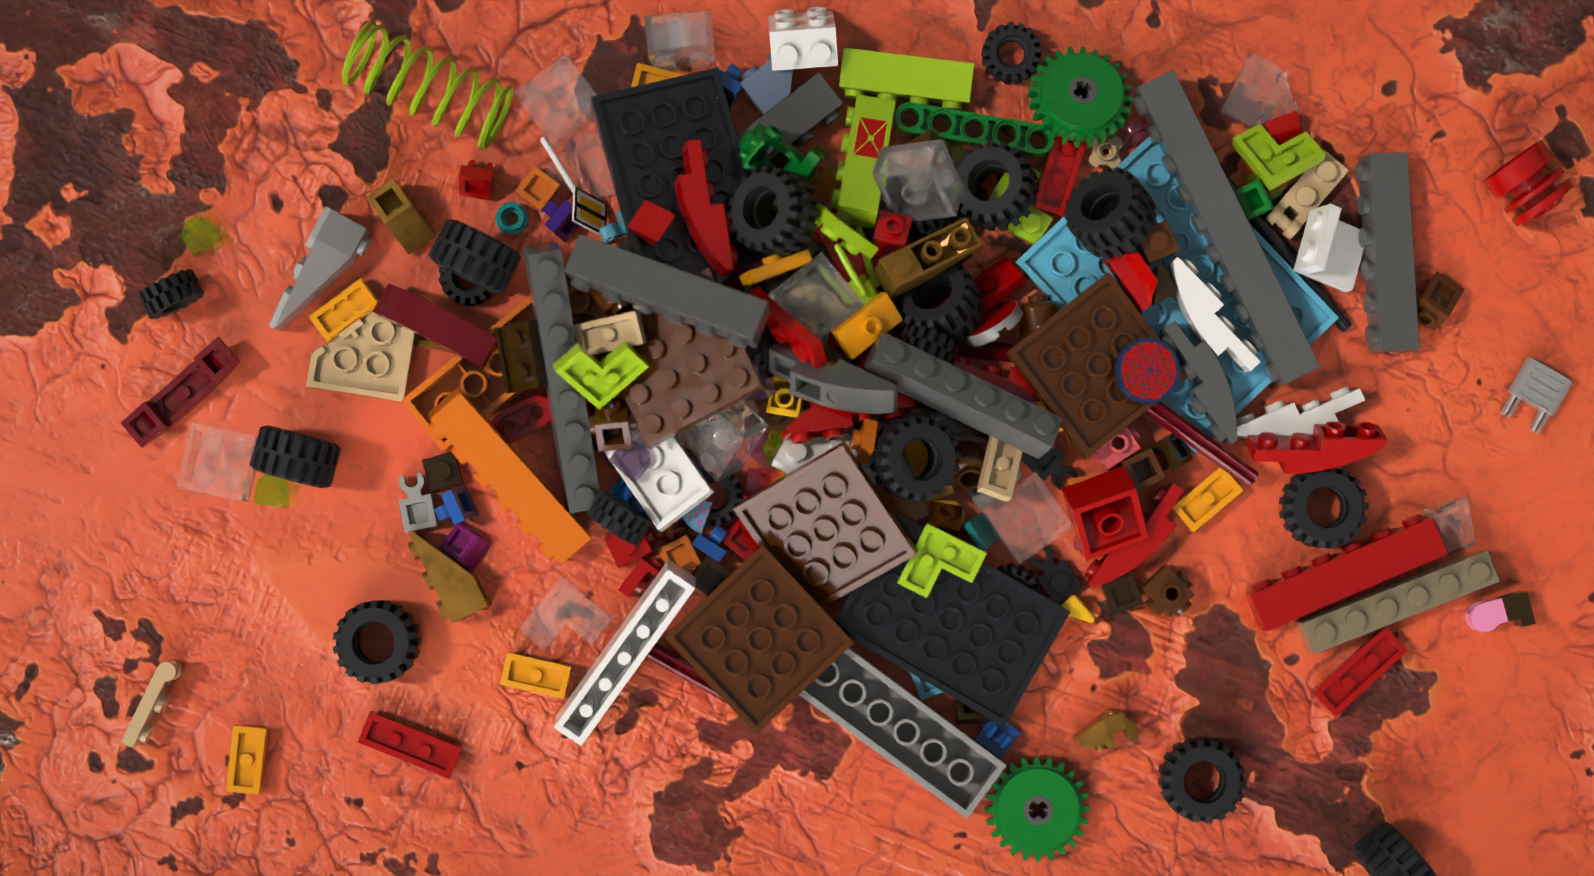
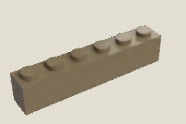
M1477 550L1298 620L1295 623L1307 652L1317 654L1500 581L1488 551Z

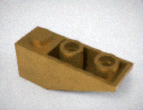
M967 217L881 258L874 273L889 298L893 299L921 285L983 245Z
M419 532L409 534L412 540L408 543L409 549L416 561L421 559L426 571L422 572L423 578L430 590L436 589L440 601L436 603L445 620L450 618L451 623H455L491 605L475 573L457 562Z

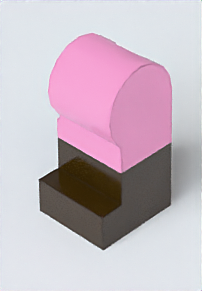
M1516 591L1473 603L1465 612L1467 625L1476 631L1489 632L1494 630L1500 623L1511 620L1514 621L1515 626L1520 627L1536 624L1527 591Z

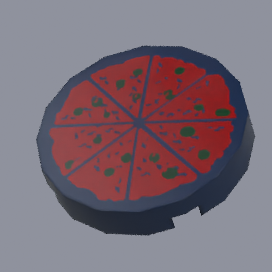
M1140 338L1126 344L1118 353L1114 363L1116 384L1129 400L1139 404L1157 403L1168 398L1176 389L1180 379V363L1176 353L1165 342L1156 338Z

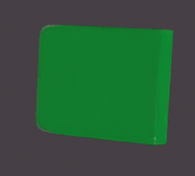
M1260 179L1234 191L1248 221L1274 208Z

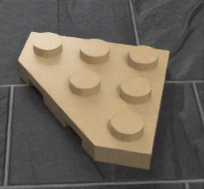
M370 312L338 334L339 336L325 346L320 347L311 354L307 387L401 401L407 395L416 333L403 326L399 327Z

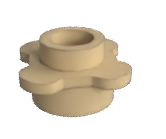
M1115 136L1112 139L1106 138L1105 142L1100 144L1095 139L1089 163L1093 167L1100 165L1115 169L1121 163L1119 150L1123 146L1122 140ZM1103 149H1108L1109 153L1107 155L1103 154Z

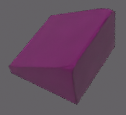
M461 522L455 525L440 548L457 562L473 570L491 544Z

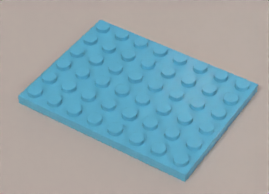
M1148 137L1117 167L1122 168L1125 172L1129 171L1150 194L1156 204L1154 211L1157 214V222L1160 223L1167 220L1180 249L1174 255L1148 265V267L1153 272L1155 267L1162 264L1170 276L1169 264L1175 258L1179 257L1182 261L1185 258L1189 260L1199 271L1196 276L1205 285L1208 282L1211 283L1222 295L1219 300L1224 305L1215 315L1218 318L1222 315L1235 327L1233 333L1241 342L1244 339L1250 342L1249 335L1252 332L1247 322L1242 323L1236 314L1234 305L1237 302L1232 292L1228 294L1221 283L1220 275L1223 273L1218 263L1213 264L1207 255L1205 246L1208 243L1203 233L1198 234L1191 222V216L1194 214L1189 204L1184 205L1177 194L1176 187L1179 184L1174 174L1169 175L1164 168L1161 159L1164 157L1160 145L1155 146L1150 137ZM1064 217L1015 262L1041 292L1047 294L1049 300L1059 303L1060 309L1105 273L1109 272L1111 274L1102 261L1103 257L1098 258L1079 242L1068 229L1067 221ZM1251 226L1309 345H1311L1339 317ZM1175 295L1152 307H1148L1140 313L1159 339L1164 337L1160 330L1176 321L1193 346L1200 343L1184 318ZM1225 351L1216 357L1229 384L1236 415L1271 383L1264 370L1263 365L1266 364L1262 352H1258L1256 355L1261 362L1252 371L1246 373ZM1177 356L1180 365L1183 364V362H1182V361L1180 360V358ZM1187 378L1176 387L1168 398L1161 402L1210 438H1213L1208 429L1211 425L1204 414L1199 416L1189 403L1192 397L1188 391L1198 385L1196 380L1191 382ZM1185 443L1194 453H1197V452H1198L1197 450H1195L1194 448H1192L1190 445H1188L1187 443Z

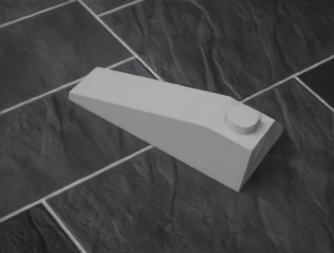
M325 206L305 244L309 247L310 252L301 262H297L294 268L293 279L296 280L294 287L290 285L284 291L269 326L282 331L357 260L359 255L363 257L372 241L369 238L371 232Z

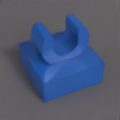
M733 63L726 72L718 68L729 108L737 101L742 89L738 81L743 70Z
M466 485L441 494L444 505L434 509L439 521L451 518L454 525L479 515Z
M716 525L708 538L699 533L692 545L720 563L727 551L719 545L728 532Z
M990 719L989 723L984 724L974 739L1002 759L1021 732L1009 723L1002 726Z

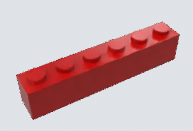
M1420 514L1401 521L1403 527L1391 531L1390 527L1381 529L1371 534L1373 537L1371 541L1361 544L1360 540H1356L1342 546L1343 553L1331 557L1330 553L1320 555L1311 560L1313 565L1301 570L1300 566H1295L1281 573L1282 579L1271 583L1268 578L1251 585L1253 591L1246 593L1245 596L1260 631L1267 632L1447 555V550L1433 518H1421Z

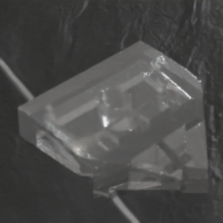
M1254 53L1248 54L1221 113L1252 127L1264 124L1269 120L1290 112L1299 111L1297 102L1293 101L1289 89L1287 71L1282 72L1280 67Z
M598 131L575 135L572 139L567 138L558 158L576 187L598 199L616 196ZM554 163L550 164L545 174L570 190Z

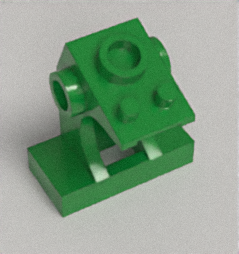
M758 123L753 131L748 130L739 143V156L745 169L747 168L751 171L754 168L762 169V166L778 168L767 159L775 148L790 159L783 170L798 173L807 179L811 177L828 153L817 145L805 156L783 139L785 135L782 131L770 124L765 127ZM776 199V200L774 201V203H773V204L776 205L777 207H778V199Z

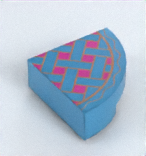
M703 500L683 516L684 521L693 530L702 534L713 502Z

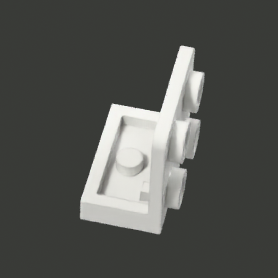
M812 7L807 9L805 13H794V10L782 9L775 11L774 15L768 16L772 71L838 66L836 26L832 11H827L825 7Z
M1330 203L1309 211L1293 271L1342 292H1348L1354 287L1364 248L1359 243L1360 229L1340 221L1341 208Z

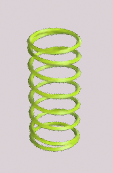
M372 20L360 29L343 65L342 82L345 86L352 84L362 72L375 44L377 31L380 30L383 35L381 51L364 84L363 91L365 96L370 94L376 85L387 55L400 41L405 42L404 59L401 70L388 92L386 98L387 105L390 106L395 102L410 66L423 52H427L428 60L424 80L410 105V116L416 115L431 80L440 68L449 62V81L445 95L433 116V128L440 124L449 100L456 88L467 75L472 73L473 83L469 101L454 134L456 138L461 137L475 105L492 84H495L494 102L486 117L477 143L478 148L481 150L491 145L506 118L513 99L514 90L511 84L501 90L500 81L494 78L485 82L478 90L479 77L474 67L464 70L455 79L456 63L451 56L441 59L433 67V52L428 45L418 48L411 55L410 40L406 35L396 37L388 44V32L383 24L377 25ZM368 41L358 66L348 79L349 71L357 55ZM506 96L505 103L503 105L500 116L492 130V127L497 116L498 108L501 102L503 101L504 97Z

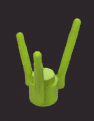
M855 226L856 231L865 237L863 228ZM836 244L834 248L851 278V281L847 282L848 286L824 260H820L819 265L844 293L847 301L853 300L857 308L861 307L879 294L876 288L881 284L874 273L872 260L862 253L868 279L865 273L858 276L841 245Z

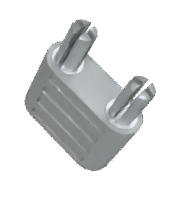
M1527 357L1507 391L1510 396L1502 408L1501 414L1510 418L1520 401L1538 410L1529 429L1536 434H1540L1549 416L1554 417L1573 382L1544 364Z

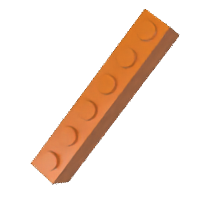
M459 387L428 412L429 419L432 421L428 426L440 440L446 437L454 447L450 450L463 465L467 461L476 470L472 474L485 489L489 485L498 494L494 498L496 502L507 513L512 509L520 518L516 521L518 526L528 537L534 534L541 541L538 547L550 561L555 557L563 564L592 539L588 530L572 513H569L561 500Z

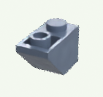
M771 53L767 56L769 59L767 63L760 68L754 65L741 76L743 78V81L740 83L742 86L741 90L762 116L789 96L792 88L794 69L772 71Z

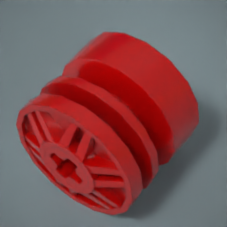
M1541 140L1519 153L1483 181L1495 199L1508 193L1512 194L1514 198L1504 208L1506 213L1521 206L1523 210L1512 218L1516 227L1526 221L1535 220L1551 210L1574 187V183L1570 178L1557 186L1554 184V181L1564 174L1565 171L1562 168L1548 174L1545 172L1544 168L1554 157Z

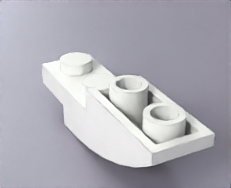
M1179 257L1175 258L1169 264L1170 277L1177 289L1175 297L1181 312L1199 342L1205 340L1216 357L1225 351L1245 373L1252 371L1261 362L1256 357L1258 351L1246 339L1242 342L1233 333L1235 327L1227 318L1222 315L1218 318L1215 315L1224 305L1219 300L1222 297L1221 293L1211 283L1208 282L1205 285L1196 276L1199 271L1189 260L1185 258L1182 261Z
M1346 386L1331 392L1330 396L1332 399L1320 404L1318 399L1301 405V413L1298 412L1294 402L1285 405L1283 400L1264 407L1266 413L1255 418L1253 413L1238 418L1237 437L1247 439L1248 435H1259L1262 432H1271L1276 435H1292L1293 433L1312 435L1314 424H1326L1329 421L1338 422L1335 413L1363 402L1365 399L1360 388L1350 391L1349 387Z

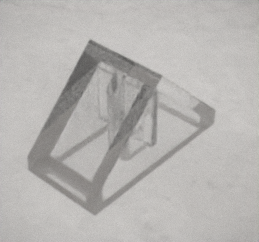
M1453 497L1424 510L1427 518H1433L1448 553L1445 557L1475 544L1470 505L1466 497Z

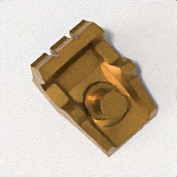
M1118 709L1105 710L1104 713H1101L1072 736L1081 747L1085 749L1094 747L1095 751L1104 750L1108 747L1110 749L1115 748L1116 744L1113 734L1122 728L1126 739L1132 742L1139 741L1136 730L1137 726L1126 718L1123 711Z

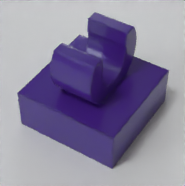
M550 200L542 209L550 217L545 226L563 242H566L579 227L578 224L572 222L573 205L565 200L558 207Z

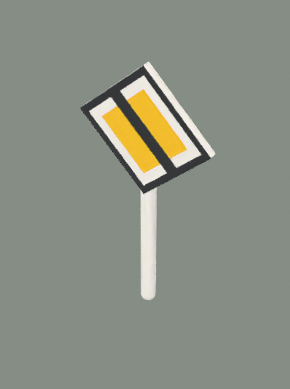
M542 137L540 139L541 143L573 193L572 222L600 236V228L607 225V203L576 187L547 138Z

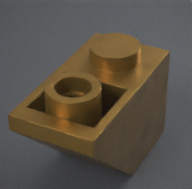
M394 178L366 197L408 255L436 237L401 185Z

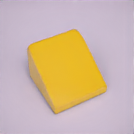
M1071 594L1059 603V605L1071 611L1069 616L1089 623L1095 621V617L1076 595Z

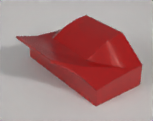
M1125 253L1124 257L1117 258L1114 255L1112 259H1102L1140 313L1152 305L1153 293L1158 280L1139 253Z

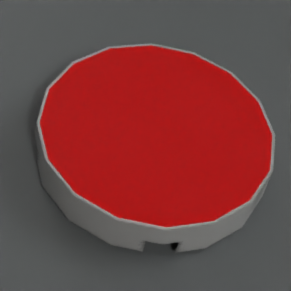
M1007 300L1000 302L984 313L981 323L975 324L976 331L972 335L968 333L965 336V343L972 347L982 346L998 339L1001 336L999 331L1004 327L1007 330L1014 328L1023 316L1017 301Z

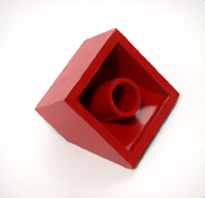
M1124 466L1061 488L1068 515L1086 561L1149 539L1136 487Z

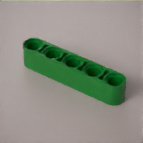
M906 102L900 105L894 117V126L901 135L916 138L932 129L940 138L945 139L948 144L974 148V145L979 143L986 147L987 141H994L999 146L1001 141L997 137V132L1002 128H1007L1014 134V141L1008 145L1018 150L1022 156L1029 158L1045 156L1054 143V139L1050 138L1052 131L1049 128L1041 131V124L914 102ZM905 112H912L917 116L918 123L913 127L904 126L900 121V116ZM938 117H943L949 121L950 129L940 133L933 128L932 121ZM969 123L978 124L982 129V135L978 138L969 137L965 132V126ZM1033 134L1042 135L1046 140V147L1043 149L1033 148L1029 142L1030 136Z

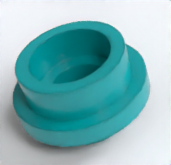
M508 202L497 210L496 224L505 234H519L528 225V213L519 203ZM511 213L518 215V221L513 225L507 223V216Z

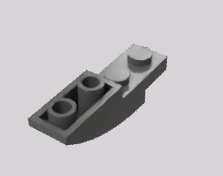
M1173 321L1160 330L1164 336L1160 340L1165 342L1183 362L1180 367L1186 373L1188 379L1191 382L1196 380L1198 385L1188 391L1192 397L1189 403L1199 416L1203 414L1211 423L1208 429L1219 443L1224 441L1226 445L1233 444L1237 441V419L1234 401L1224 371L1205 340L1193 346L1176 321Z
M777 341L769 349V372L789 381L790 394L822 406L858 413H894L897 409L898 386L886 379H882L841 359L834 367L825 363L819 369H815L809 362H801L795 356L791 347Z

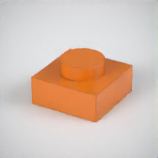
M534 165L515 192L539 211L543 212L542 209L552 200L562 186Z
M866 418L859 430L854 429L850 441V449L855 450L854 455L862 465L867 464L874 451L878 421Z
M687 534L657 549L664 564L669 559L686 571L701 564V560Z

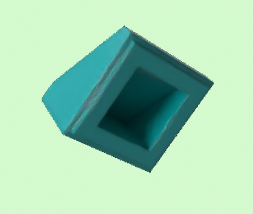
M979 513L963 524L964 530L974 545L983 551L1000 539L984 513Z

